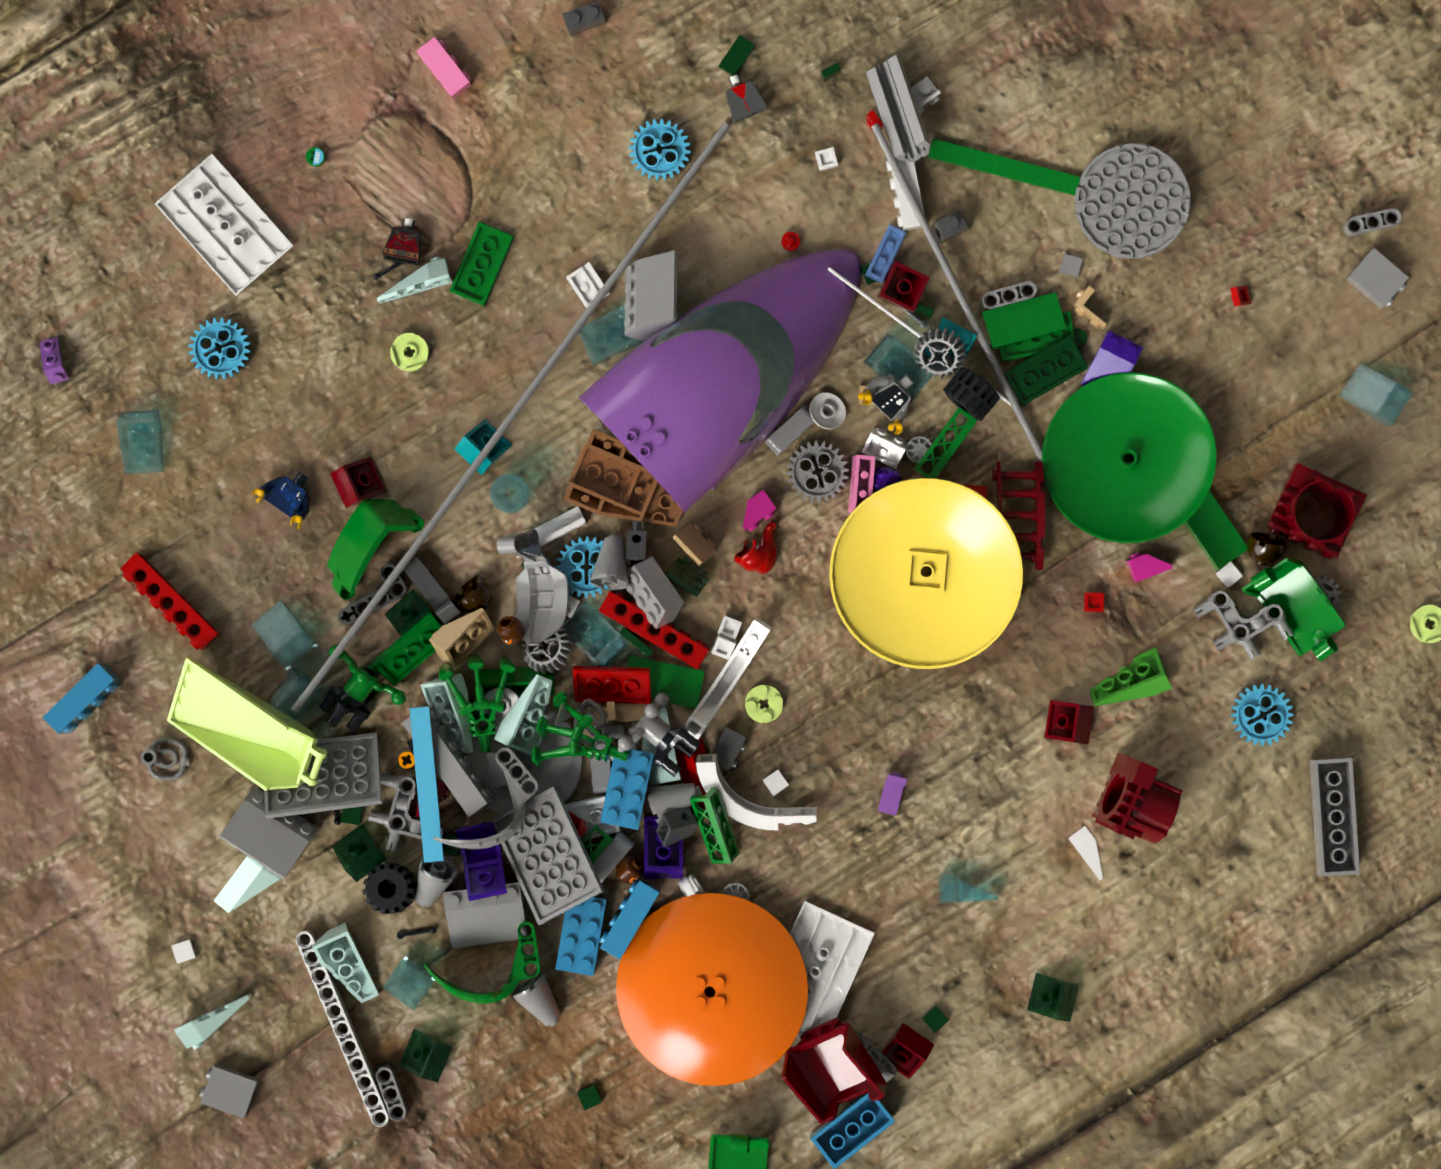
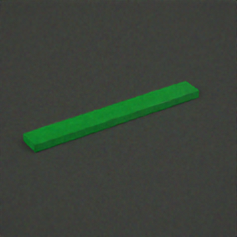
M932 139L928 154L930 159L1075 196L1076 188L1080 181L1079 176L937 139Z

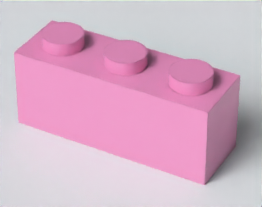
M434 37L419 48L417 53L452 99H455L471 86L469 82L471 77L465 70L461 71L458 68V60L453 54L451 56L448 55L445 51L448 48L442 40L437 41Z
M852 456L848 514H851L863 500L873 494L875 456Z

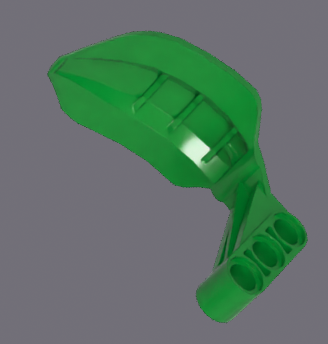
M523 922L518 926L519 943L508 983L500 990L490 993H477L465 990L435 973L427 963L424 964V967L443 988L465 1001L478 1004L500 1001L508 997L521 980L536 977L541 971L535 926L531 922ZM523 925H529L532 928L529 936L522 934L521 928ZM526 944L534 946V953L532 955L524 953ZM533 963L537 966L535 974L527 972L526 967L528 964Z

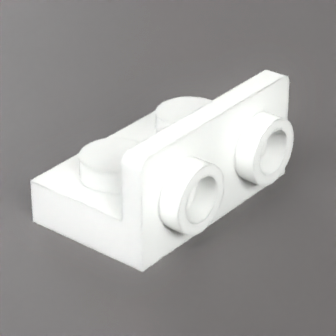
M925 77L911 88L920 115L925 111L923 108L929 104L933 106L940 100L941 91L936 89L928 77Z
M873 427L862 453L868 456H875L876 460L896 469L908 443L901 437H894L888 434L882 428Z

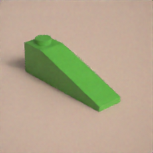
M1155 647L1133 658L1134 661L1126 667L1123 665L1119 668L1120 672L1116 675L1107 677L1089 690L1094 706L1155 696L1172 689L1168 673L1157 648Z

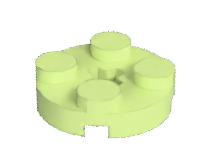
M404 333L395 339L390 349V355L393 363L401 370L413 372L421 369L427 363L429 348L426 341L419 335ZM408 347L411 350L415 349L413 357L405 356L404 352H407Z
M1421 606L1410 616L1411 632L1420 642L1435 643L1441 640V608L1438 606ZM1428 618L1430 621H1434L1432 629L1425 626Z
M759 685L751 689L747 694L745 708L748 715L754 721L768 723L777 719L781 714L783 699L776 688L769 685ZM768 699L769 707L761 709L759 700L764 701Z

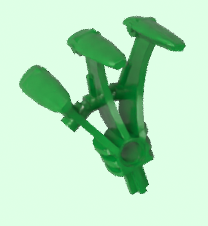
M472 654L468 657V666L471 667V670L474 669L477 700L473 703H467L461 691L459 692L451 678L454 676V671L448 663L439 667L438 677L440 680L448 681L460 705L459 711L463 717L468 715L469 729L473 737L478 736L480 753H488L491 751L489 735L496 733V722L494 721L497 719L496 711L502 712L504 708L502 699L505 692L504 686L508 672L512 673L515 671L516 667L509 658L500 657V667L503 671L494 699L488 701V699H484L479 669L484 666V661L478 654ZM484 709H489L487 714L484 713ZM479 710V713L474 715L473 711ZM481 720L487 721V725L485 727H479L477 726L478 722Z
M559 692L553 698V705L559 712L561 704L565 703L566 711L578 721V725L574 729L548 725L549 721L544 716L540 717L535 729L542 739H547L549 733L571 739L568 746L558 747L555 750L541 752L539 747L534 746L531 750L532 762L535 763L538 769L543 768V760L564 756H588L590 759L595 757L596 760L600 761L603 759L604 762H607L609 756L625 762L629 758L630 751L620 753L618 746L614 745V737L609 738L608 734L602 735L601 730H596L590 724L594 721L589 714L584 716L580 711L571 707L567 703V695L564 692ZM585 728L594 737L593 739L582 734ZM579 742L587 746H579ZM598 744L606 745L602 750L596 749Z

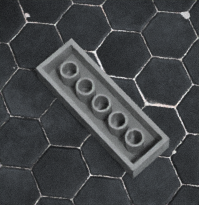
M432 709L430 710L435 770L468 817L476 816L496 802L493 798L495 795L489 787L486 788L484 786L482 776L478 772H474L471 767V761L467 756L464 757L460 752L461 747L455 740L452 741L449 737V730L445 725L439 723V716ZM409 717L402 724L412 737L411 719Z
M1348 757L1309 760L1317 875L1360 874L1353 760Z

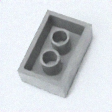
M650 557L634 565L628 576L629 583L626 589L633 595L638 607L644 611L648 622L653 624L655 629H658L674 621L684 601L653 557Z

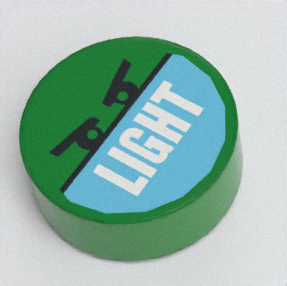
M318 147L310 148L306 152V161L312 167H320L325 162V154Z

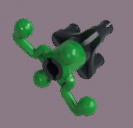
M332 645L330 647L329 655L333 653V651L338 645ZM344 650L338 659L342 658L349 665L348 669L353 674L344 687L331 686L327 691L328 695L319 707L326 713H330L332 707H335L326 719V723H331L330 726L334 728L337 727L344 714L355 713L348 724H346V727L356 733L363 721L367 720L371 715L364 701L373 689L390 694L392 702L396 705H402L406 701V694L388 684L378 683L379 671L372 664L367 667H357L355 660Z

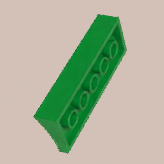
M1209 491L1196 513L1184 524L1215 570H1220L1247 551V545Z

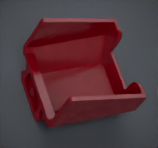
M834 1018L804 1032L800 1036L801 1041L786 1051L781 1078L820 1124L833 1121L837 1116L839 1104L850 1101L859 1095L868 1093L871 1101L880 1100L885 1097L887 1083L855 1030L848 1022L843 1023L839 1019Z

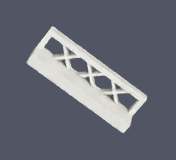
M578 506L535 528L538 532L540 548L587 524Z

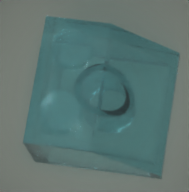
M405 956L390 975L383 989L414 1010L435 979Z

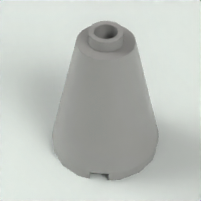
M611 534L604 539L590 577V583L596 587L604 589V585L611 586L610 590L627 588L629 579L624 540L619 535Z
M695 783L651 786L647 788V791L651 792L647 794L649 805L653 815L657 814L659 818L656 819L658 824L662 814L686 807L689 808L692 806L689 798L692 795H702L700 786H696Z
M424 856L421 858L415 900L420 906H432L455 879L457 867L455 869L453 861L446 856H443L444 861L424 863Z
M540 972L536 977L525 979L526 982L521 985L519 983L511 993L513 998L545 1026L556 1025L560 1021L559 1017L561 1014L545 975Z

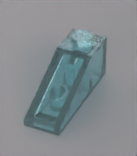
M954 874L942 875V878H938L940 903L998 900L996 894L959 878H954Z

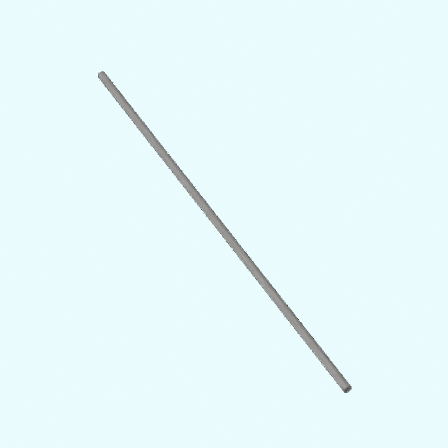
M877 123L871 126L966 317L977 335L1036 456L1042 462V448Z

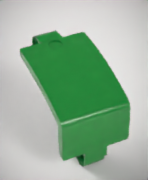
M363 500L344 526L327 563V567L334 574L332 581L334 591L343 600L352 598L370 559L388 532H419L424 526V520L416 511L401 508L394 500Z
M1287 557L1274 567H1267L1251 578L1252 582L1242 588L1245 594L1257 597L1263 606L1277 603L1282 607L1287 615L1286 621L1295 633L1290 637L1285 630L1288 636L1287 640L1299 656H1303L1312 650L1317 659L1323 661L1338 651L1332 636L1345 628L1346 623L1325 591L1301 560ZM1272 607L1269 610V614L1271 617H1277L1280 614V610Z
M711 1134L708 1169H766L769 1138L750 1137V1135Z

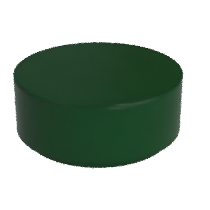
M1080 328L1074 329L1076 345L1080 348L1085 345L1087 334Z

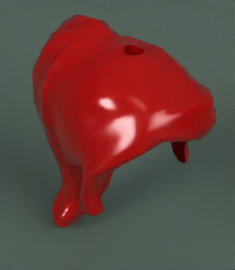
M771 520L767 524L759 545L753 539V545L748 550V541L744 540L743 549L735 554L734 562L747 571H757L760 574L770 572L775 566L777 559L774 536L777 523H773V520Z

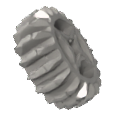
M939 327L936 328V331L931 328L928 333L924 332L922 337L918 338L917 344L914 347L916 350L914 357H917L916 364H921L920 370L927 369L926 375L932 372L933 377L939 374L942 379L945 374L948 377L952 373L956 374L963 366V362L966 359V349L963 348L964 342H959L960 336L954 337V331L947 333V328L944 331H941ZM926 346H928V347L930 348V349H929V351L931 352V356H930V357L927 355ZM950 349H952L954 352V360L951 358V354L949 353Z
M560 628L554 633L557 637L546 639L537 646H529L527 643L522 644V647L525 648L522 654L526 656L524 660L530 668H534L536 672L541 671V673L547 674V672L554 673V669L561 670V664L566 665L565 659H571L568 653L573 652L569 647L573 644L569 640L571 636L566 633V629ZM548 657L550 660L540 662L538 659Z

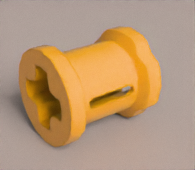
M406 751L399 755L398 761L402 768L407 769L415 766L414 755L411 751ZM410 755L412 763L405 764L404 756L408 757Z

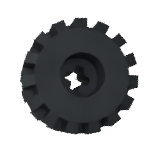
M961 367L943 389L946 396L957 407L962 408L979 421H982L1000 400L997 392L986 380L965 367Z
M397 863L376 866L374 870L367 874L368 878L364 879L363 884L366 886L363 889V895L366 894L367 896L365 901L367 904L372 905L373 910L380 911L382 914H393L406 910L405 908L413 903L412 899L416 895L415 888L417 887V882L414 883V874L410 873L407 867L400 866ZM389 884L395 885V888L392 892L388 891V889L390 888Z

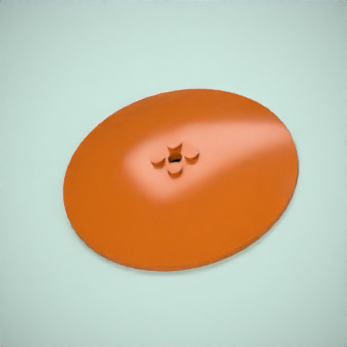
M699 893L689 897L684 896L667 903L641 923L619 963L616 981L617 1004L623 1025L631 1041L641 1054L658 1069L672 1077L692 1084L705 1086L730 1085L748 1080L764 1072L774 1065L790 1048L799 1033L806 1014L808 978L803 957L795 940L785 926L770 912L738 896L724 893ZM711 986L715 989L716 993L713 997L705 994L706 987Z

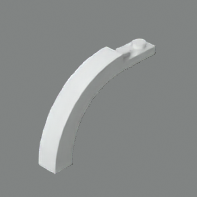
M756 617L726 665L685 723L684 727L696 739L701 737L772 629L770 625Z
M698 754L696 760L697 772L705 792L707 793L711 788H718L726 814L736 821L765 830H779V823L791 825L793 823L811 824L817 822V807L770 808L747 801L733 791L723 778L718 765L717 754Z

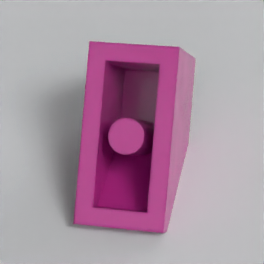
M1141 552L1131 555V560L1126 561L1134 583L1173 569L1171 564L1148 554L1141 555Z

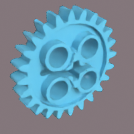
M653 119V125L646 121V128L640 125L639 129L641 132L634 131V135L637 138H630L634 145H630L629 149L634 152H631L629 157H635L631 163L632 165L638 164L635 168L636 171L642 169L641 176L648 173V180L655 176L658 182L659 177L662 176L663 180L666 181L667 175L673 179L674 172L678 175L680 174L679 167L685 169L683 162H689L685 155L690 154V151L685 148L690 147V143H684L688 136H681L684 130L677 131L678 124L671 127V120L664 124L663 119H661L660 124H657L656 120ZM665 135H670L673 140L670 143H664L662 138ZM647 138H651L654 141L650 147L643 144ZM658 146L664 149L662 154H658V151H656ZM672 146H676V149H666ZM644 151H653L647 154H643ZM667 154H674L676 159L673 162H668L665 159ZM649 157L657 159L655 165H648L646 161Z
M221 317L220 322L213 318L212 324L206 320L205 327L199 324L200 332L194 330L197 336L190 337L194 344H188L189 347L193 348V351L188 352V354L195 356L191 359L192 363L197 362L195 368H202L200 373L203 375L208 371V378H211L214 374L216 380L219 379L220 375L226 380L227 374L233 378V371L241 373L239 367H246L243 361H249L250 359L246 357V354L251 353L250 350L246 349L251 343L245 342L249 336L242 335L245 330L243 328L237 330L239 324L235 323L232 326L231 319L225 323L223 317ZM227 331L229 338L226 341H221V333ZM210 339L212 342L210 348L204 349L203 342ZM232 341H235V344L226 346L230 344ZM218 345L223 347L221 353L215 351L218 349ZM231 349L237 350V355L234 358L228 357V352ZM215 351L207 357L204 356L205 353ZM213 357H219V364L217 366L211 365Z
M586 536L585 541L578 537V543L571 540V547L565 544L566 552L560 550L563 558H557L561 565H557L556 568L561 569L567 575L569 587L571 588L570 594L577 591V597L584 593L587 599L589 593H591L593 598H595V592L597 591L601 595L603 594L602 588L590 583V577L595 566L591 557L594 553H600L604 542L602 540L597 544L596 537H594L592 542H590L588 536ZM586 550L589 551L588 563L592 566V569L588 570L589 579L587 585L585 584V570L582 569V566L586 563ZM576 552L583 555V559L579 563H575L572 560V556ZM577 571L581 572L582 580L574 582L572 574ZM604 585V588L609 590L608 586Z
M1263 684L1259 685V689L1252 685V691L1244 688L1246 694L1238 693L1241 699H1234L1237 706H1231L1235 713L1230 714V716L1236 719L1231 724H1237L1234 731H1241L1239 737L1246 736L1245 742H1249L1252 739V745H1256L1258 741L1260 746H1264L1265 741L1268 745H1272V739L1275 742H1279L1278 736L1285 737L1283 731H1290L1286 725L1293 724L1292 721L1288 720V717L1294 716V714L1288 713V710L1292 709L1293 706L1286 705L1290 699L1283 700L1285 693L1277 694L1279 688H1274L1271 691V685H1267L1266 689H1264ZM1265 696L1269 699L1267 707L1261 705V699ZM1247 706L1253 709V714L1250 717H1247L1244 713ZM1273 706L1277 707L1275 710L1266 713L1264 719L1258 718L1251 724H1247V721L1260 715L1259 711L1266 712ZM1274 713L1279 715V721L1276 724L1271 722V715ZM1257 723H1261L1263 726V730L1259 734L1254 730V726Z

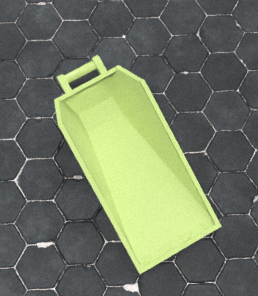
M186 658L167 718L169 723L265 791L298 788L303 782L311 786L317 785L319 779L317 776L323 759L326 758L328 752L326 749L316 746L318 739L312 731L193 658ZM312 755H314L316 758L311 773L309 774L307 770Z

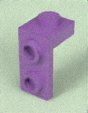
M58 337L41 341L39 344L43 372L50 384L69 380L68 372L62 363Z
M894 771L892 775L887 774L878 811L892 815L897 814L903 788L907 782V779L903 778L904 774Z

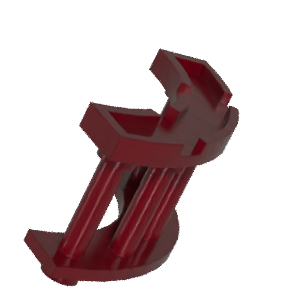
M996 462V469L992 470V481H996L997 509L1005 519H1032V521H1035V531H1032V533H1014L1017 541H1032V543H1035L1034 551H1031V553H1021L1022 560L1034 562L1035 570H1043V538H1045V492H1043L1042 482H1044L1043 462H1035L1034 469H1031V471H1001L1000 462ZM1002 479H1031V481H1034V488L1032 490H1002ZM1002 497H1032V499H1035V509H1032V511H1002Z

